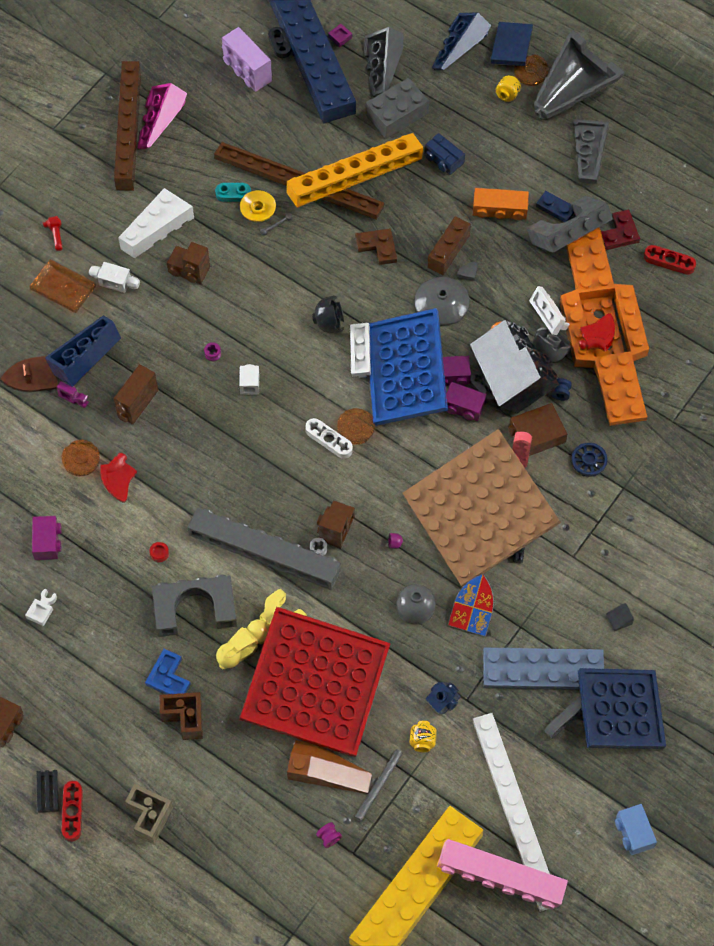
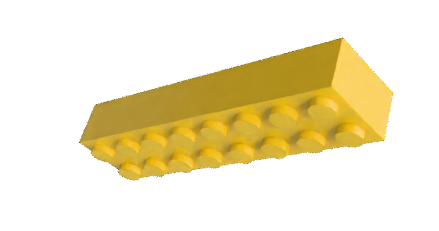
M449 806L351 934L349 944L352 946H401L453 877L451 874L442 872V868L437 867L444 842L450 839L474 848L482 838L484 830Z

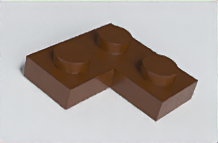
M391 228L355 233L358 252L376 250L379 265L397 263Z

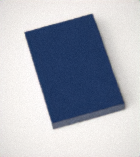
M499 22L491 64L526 66L533 24Z

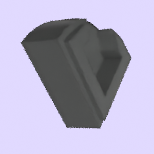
M471 262L463 265L457 273V278L475 281L479 263Z

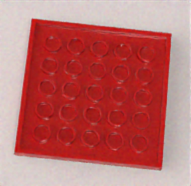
M276 606L239 720L356 757L390 643Z

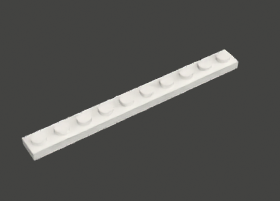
M490 713L473 718L474 727L522 863L525 866L549 874L493 714ZM536 901L540 912L548 909L543 907L541 902Z

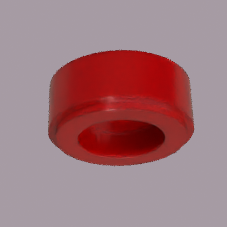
M156 542L151 545L149 553L153 561L163 562L169 557V549L165 543Z

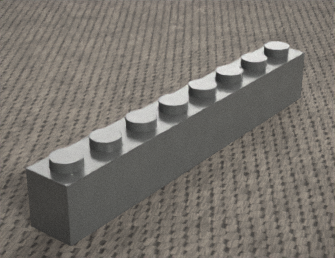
M197 508L187 527L189 536L332 590L341 571V563L333 557H324L319 552L306 550L297 543L290 544L281 537H272L260 529L254 530L244 523L233 522L226 516H217L208 509L202 510Z

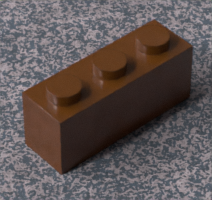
M456 216L453 218L429 254L427 268L441 275L445 274L470 236V223Z

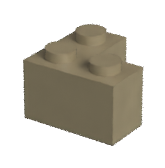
M134 784L125 800L127 810L141 815L134 827L135 835L155 844L173 809L172 801Z

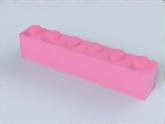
M450 839L444 842L437 867L442 868L444 873L454 875V873L460 874L464 880L471 882L474 880L480 881L487 888H494L495 886L502 889V892L505 894L514 895L515 893L521 895L525 901L534 902L535 900L541 902L542 906L548 909L557 908L562 904L568 880Z

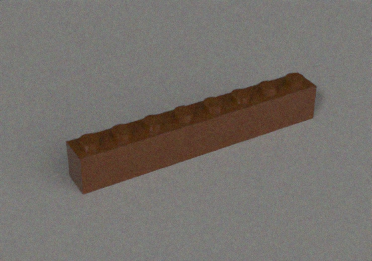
M122 61L114 171L116 191H134L141 85L139 61Z

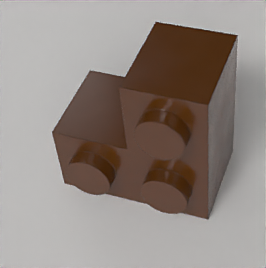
M194 242L190 243L188 249L175 246L167 261L168 272L175 277L185 278L191 283L202 284L210 269L208 248Z
M333 500L331 507L327 506L324 514H320L317 525L319 527L317 533L319 538L324 539L328 545L341 549L355 517V508Z
M200 692L159 695L161 721H181L183 740L203 739Z

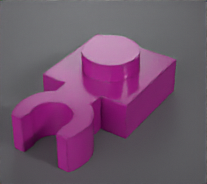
M62 381L57 385L59 397L73 404L77 403L83 408H86L89 404V401H87L88 396L78 393L74 386L71 387Z

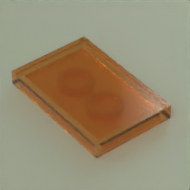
M50 259L29 287L30 290L77 313L96 287V283Z

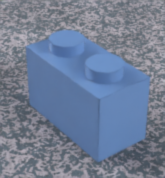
M642 804L618 811L615 824L618 831H622L624 836L622 841L625 849L629 850L631 855L655 848L657 841Z

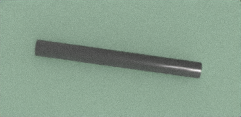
M395 750L354 818L360 822L363 820L401 758L402 751Z

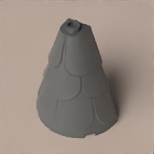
M572 30L568 34L535 100V114L540 119H549L617 82L625 72L612 61L608 65L587 49L586 40Z

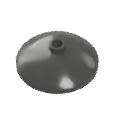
M435 277L425 281L418 288L414 302L417 312L437 308L440 326H449L464 318L469 309L470 299L467 290L458 281L448 277Z

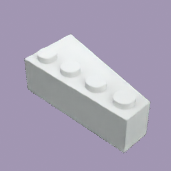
M164 188L118 237L121 250L136 258L154 246L153 244L159 239L163 240L167 237L168 233L174 229H179L186 221L194 219L193 206Z

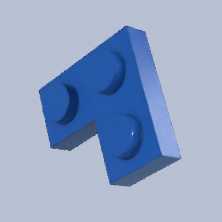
M163 649L145 682L146 686L164 694L186 693L191 685L190 681L174 675L182 657Z

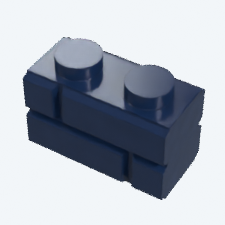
M440 133L425 144L424 154L426 159L430 162H435L442 172L446 171L451 175L465 162V153Z

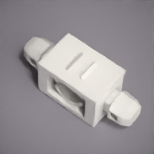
M103 262L101 268L91 266L89 270L90 276L98 278L99 285L125 293L128 287L138 289L140 285L138 278L131 277L130 269Z

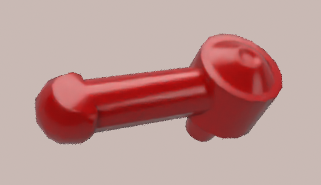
M58 216L49 217L46 222H43V226L53 232L56 251H61L63 249L59 230L61 220Z

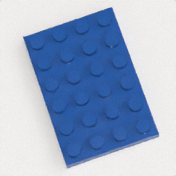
M437 308L369 323L370 388L373 423L375 426L448 411L439 312Z

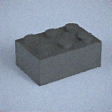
M409 78L366 102L367 118L386 139L429 114V100Z

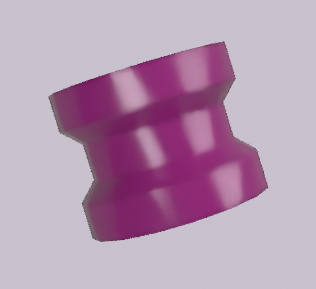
M333 822L326 824L316 833V836L323 840L325 848L333 846L342 838L341 833L335 830Z

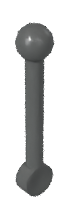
M287 213L281 220L267 228H262L261 234L266 235L269 230L284 221L292 220V214Z

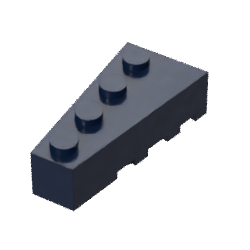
M103 315L46 356L45 359L52 373L73 387L121 339V336L114 322Z

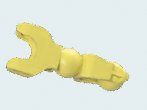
M278 589L266 598L265 609L260 615V619L250 622L247 628H240L228 643L220 646L216 653V659L221 669L237 666L239 662L255 653L258 644L265 642L276 606L281 607L286 600V593L282 589ZM301 609L294 611L295 613L307 616Z

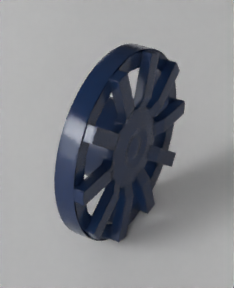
M595 443L580 444L574 449L571 459L575 471L582 474V476H596L606 468L608 460L605 450ZM586 447H592V450L587 451ZM583 448L585 453L582 454L579 450ZM595 448H596L597 450H599L600 453L596 454V453L594 452V451H595ZM575 454H578L582 458H575ZM603 455L604 460L597 459V458H598L599 456ZM597 463H604V464H603V466L601 467V466H599Z

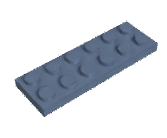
M483 649L484 688L580 690L578 670L580 668L604 669L603 650Z

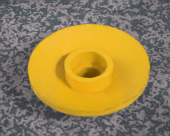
M261 190L247 193L240 202L242 215L254 222H262L269 219L276 210V202L273 196Z

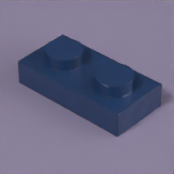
M547 191L543 193L536 203L538 209L563 222L569 221L574 214L570 203Z

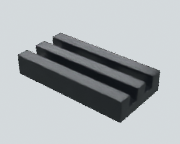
M36 771L38 813L59 811L58 771ZM42 777H45L44 808H42ZM49 777H53L54 807H50Z

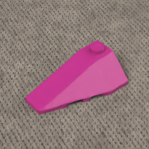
M172 83L152 86L145 105L148 108L147 115L143 116L145 126L140 131L137 148L146 149L152 146L184 106L187 95L185 91Z

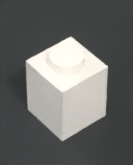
M251 364L240 366V395H259V366Z

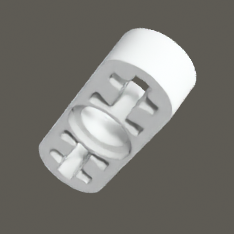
M313 418L307 421L306 434L339 458L346 459L352 455L353 446L348 439L318 419ZM311 426H317L318 431L316 429L312 431ZM332 435L335 439L332 442H326L324 437ZM341 447H342V448L347 447V451H346V450L341 451Z

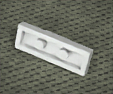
M537 286L529 301L551 334L557 335L560 329L567 330L570 324L565 322L566 318L562 316L545 289Z
M369 323L351 324L352 377L359 376V378H365L367 375H371Z

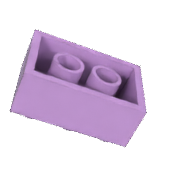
M239 27L222 37L224 62L233 68L237 76H241L244 79L245 84L249 88L251 87L256 92L272 82L271 60Z

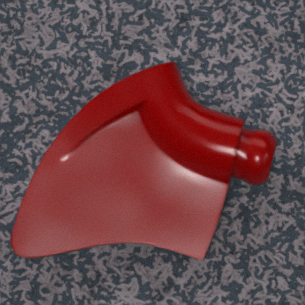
M608 313L597 322L580 327L583 340H580L578 344L581 350L601 349L607 351L615 336V323L612 314Z
M118 453L109 464L100 465V476L107 491L117 500L125 503L130 481L137 471L125 463L127 460L125 454Z

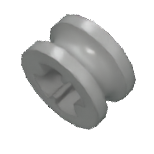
M315 538L310 542V550H315L324 556L327 553V543L322 538ZM315 545H322V550H315Z

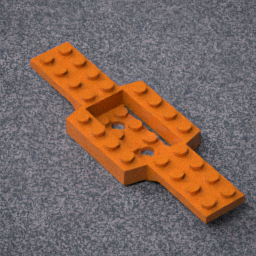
M598 227L566 245L575 290L561 295L560 308L562 316L566 318L565 322L570 324L566 333L570 341L569 345H571L570 350L574 366L594 369L598 377L609 426L647 421V413L634 361L648 356L649 352L642 318L633 285L614 284L601 230ZM613 298H614V300H615V304H616V308H617V312H618V316H619V320H620V324H621V328H622V332H623V336H624V340H625L627 352L624 351V347H623V343H622V339H621V335H620V331H619V327H618V323H617V319H616V315H615V311H614V307H613V303H612ZM596 311H602L604 315L612 314L615 323V336L611 344L612 348L607 351L601 349L581 350L578 344L580 340H583L580 327L591 325L601 319L594 316Z

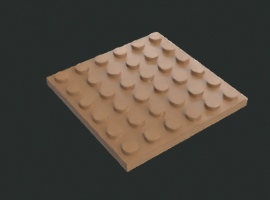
M499 429L402 493L462 587L471 579L486 573L561 523Z

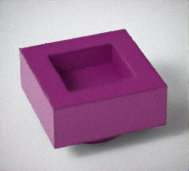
M339 24L328 32V37L341 47L352 39V33L342 24Z

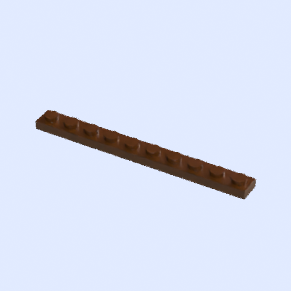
M221 142L214 153V159L285 186H287L288 180L306 174ZM349 189L320 198L376 220L384 208V202Z

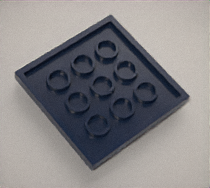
M580 668L578 670L587 748L664 749L666 747L655 670Z

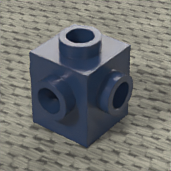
M438 682L431 688L432 692L425 699L437 713L445 714L448 710L451 711L458 705L457 701L461 696L457 693L459 690L453 683Z

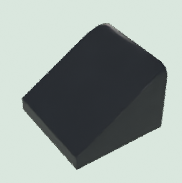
M626 603L606 613L614 631L633 624L634 618Z

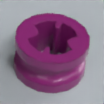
M214 342L208 343L204 347L205 358L209 361H217L221 357L220 346ZM212 349L216 351V353L210 354Z

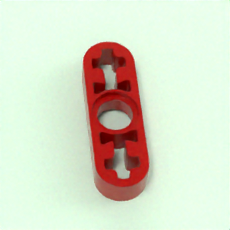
M656 245L646 247L644 252L646 262L682 274H692L696 267V260L693 257ZM673 257L675 262L668 263L665 258Z
M69 781L63 788L62 834L67 841L71 842L80 838L82 830L83 789L77 781ZM72 787H75L76 790H78L74 793L75 801L71 800L72 796L70 792H68L72 790ZM70 806H76L78 812L74 816H69L67 809ZM69 821H73V827L77 830L71 836L66 832L70 830Z

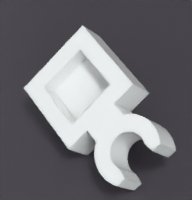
M47 589L42 591V599L40 601L37 599L33 601L25 615L27 619L42 626L45 625L53 611L50 605L57 600L55 593L51 598H46L48 594Z

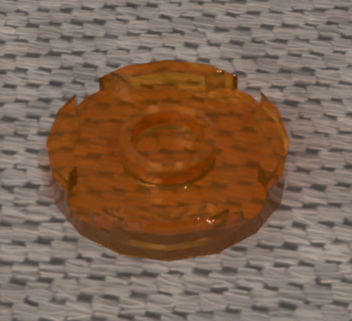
M532 54V56H527L526 66H514V75L519 82L525 85H539L548 76V64L544 58Z
M353 408L346 410L338 419V433L352 444L365 443L374 434L375 423H373V417L363 409Z
M87 440L71 442L68 447L64 448L61 456L62 464L66 471L79 477L94 472L100 462L99 450L92 442Z

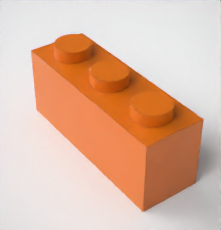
M475 188L473 216L526 220L529 192Z

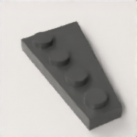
M574 119L579 182L597 184L609 122Z

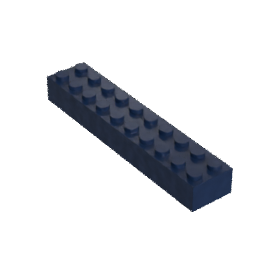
M269 0L280 27L285 30L291 44L293 57L323 124L356 114V100L311 0Z

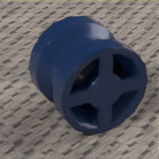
M558 378L559 386L552 390L551 396L560 401L568 400L572 383L567 379Z

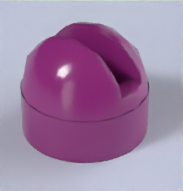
M389 533V549L399 548L403 543L402 536L397 533Z

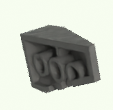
M391 27L365 36L364 56L368 60L366 66L371 75L369 81L373 97L389 89L403 51L404 34Z

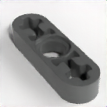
M581 695L545 728L544 732L551 739L556 737L583 712Z

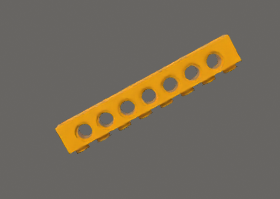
M413 133L404 135L393 141H388L385 144L372 147L364 152L288 180L287 194L295 206L300 207L421 160L423 146Z

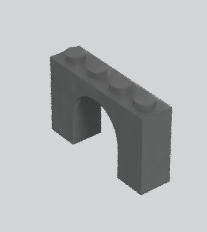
M585 195L571 203L575 214L574 219L560 224H551L540 220L526 228L531 243L550 252L561 249L611 221L613 217L608 203Z
M231 576L200 577L192 581L179 580L176 583L169 584L161 582L152 586L158 637L178 634L177 607L182 600L193 595L206 597L212 602L215 608L217 629L237 626Z

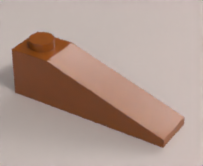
M295 740L287 770L288 780L364 794L369 792L372 773L319 745Z

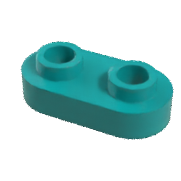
M220 183L215 189L216 198L222 202H241L242 198L251 192L250 186L246 183Z

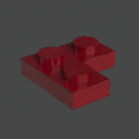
M630 210L612 213L615 229L601 231L605 250L640 243V237Z

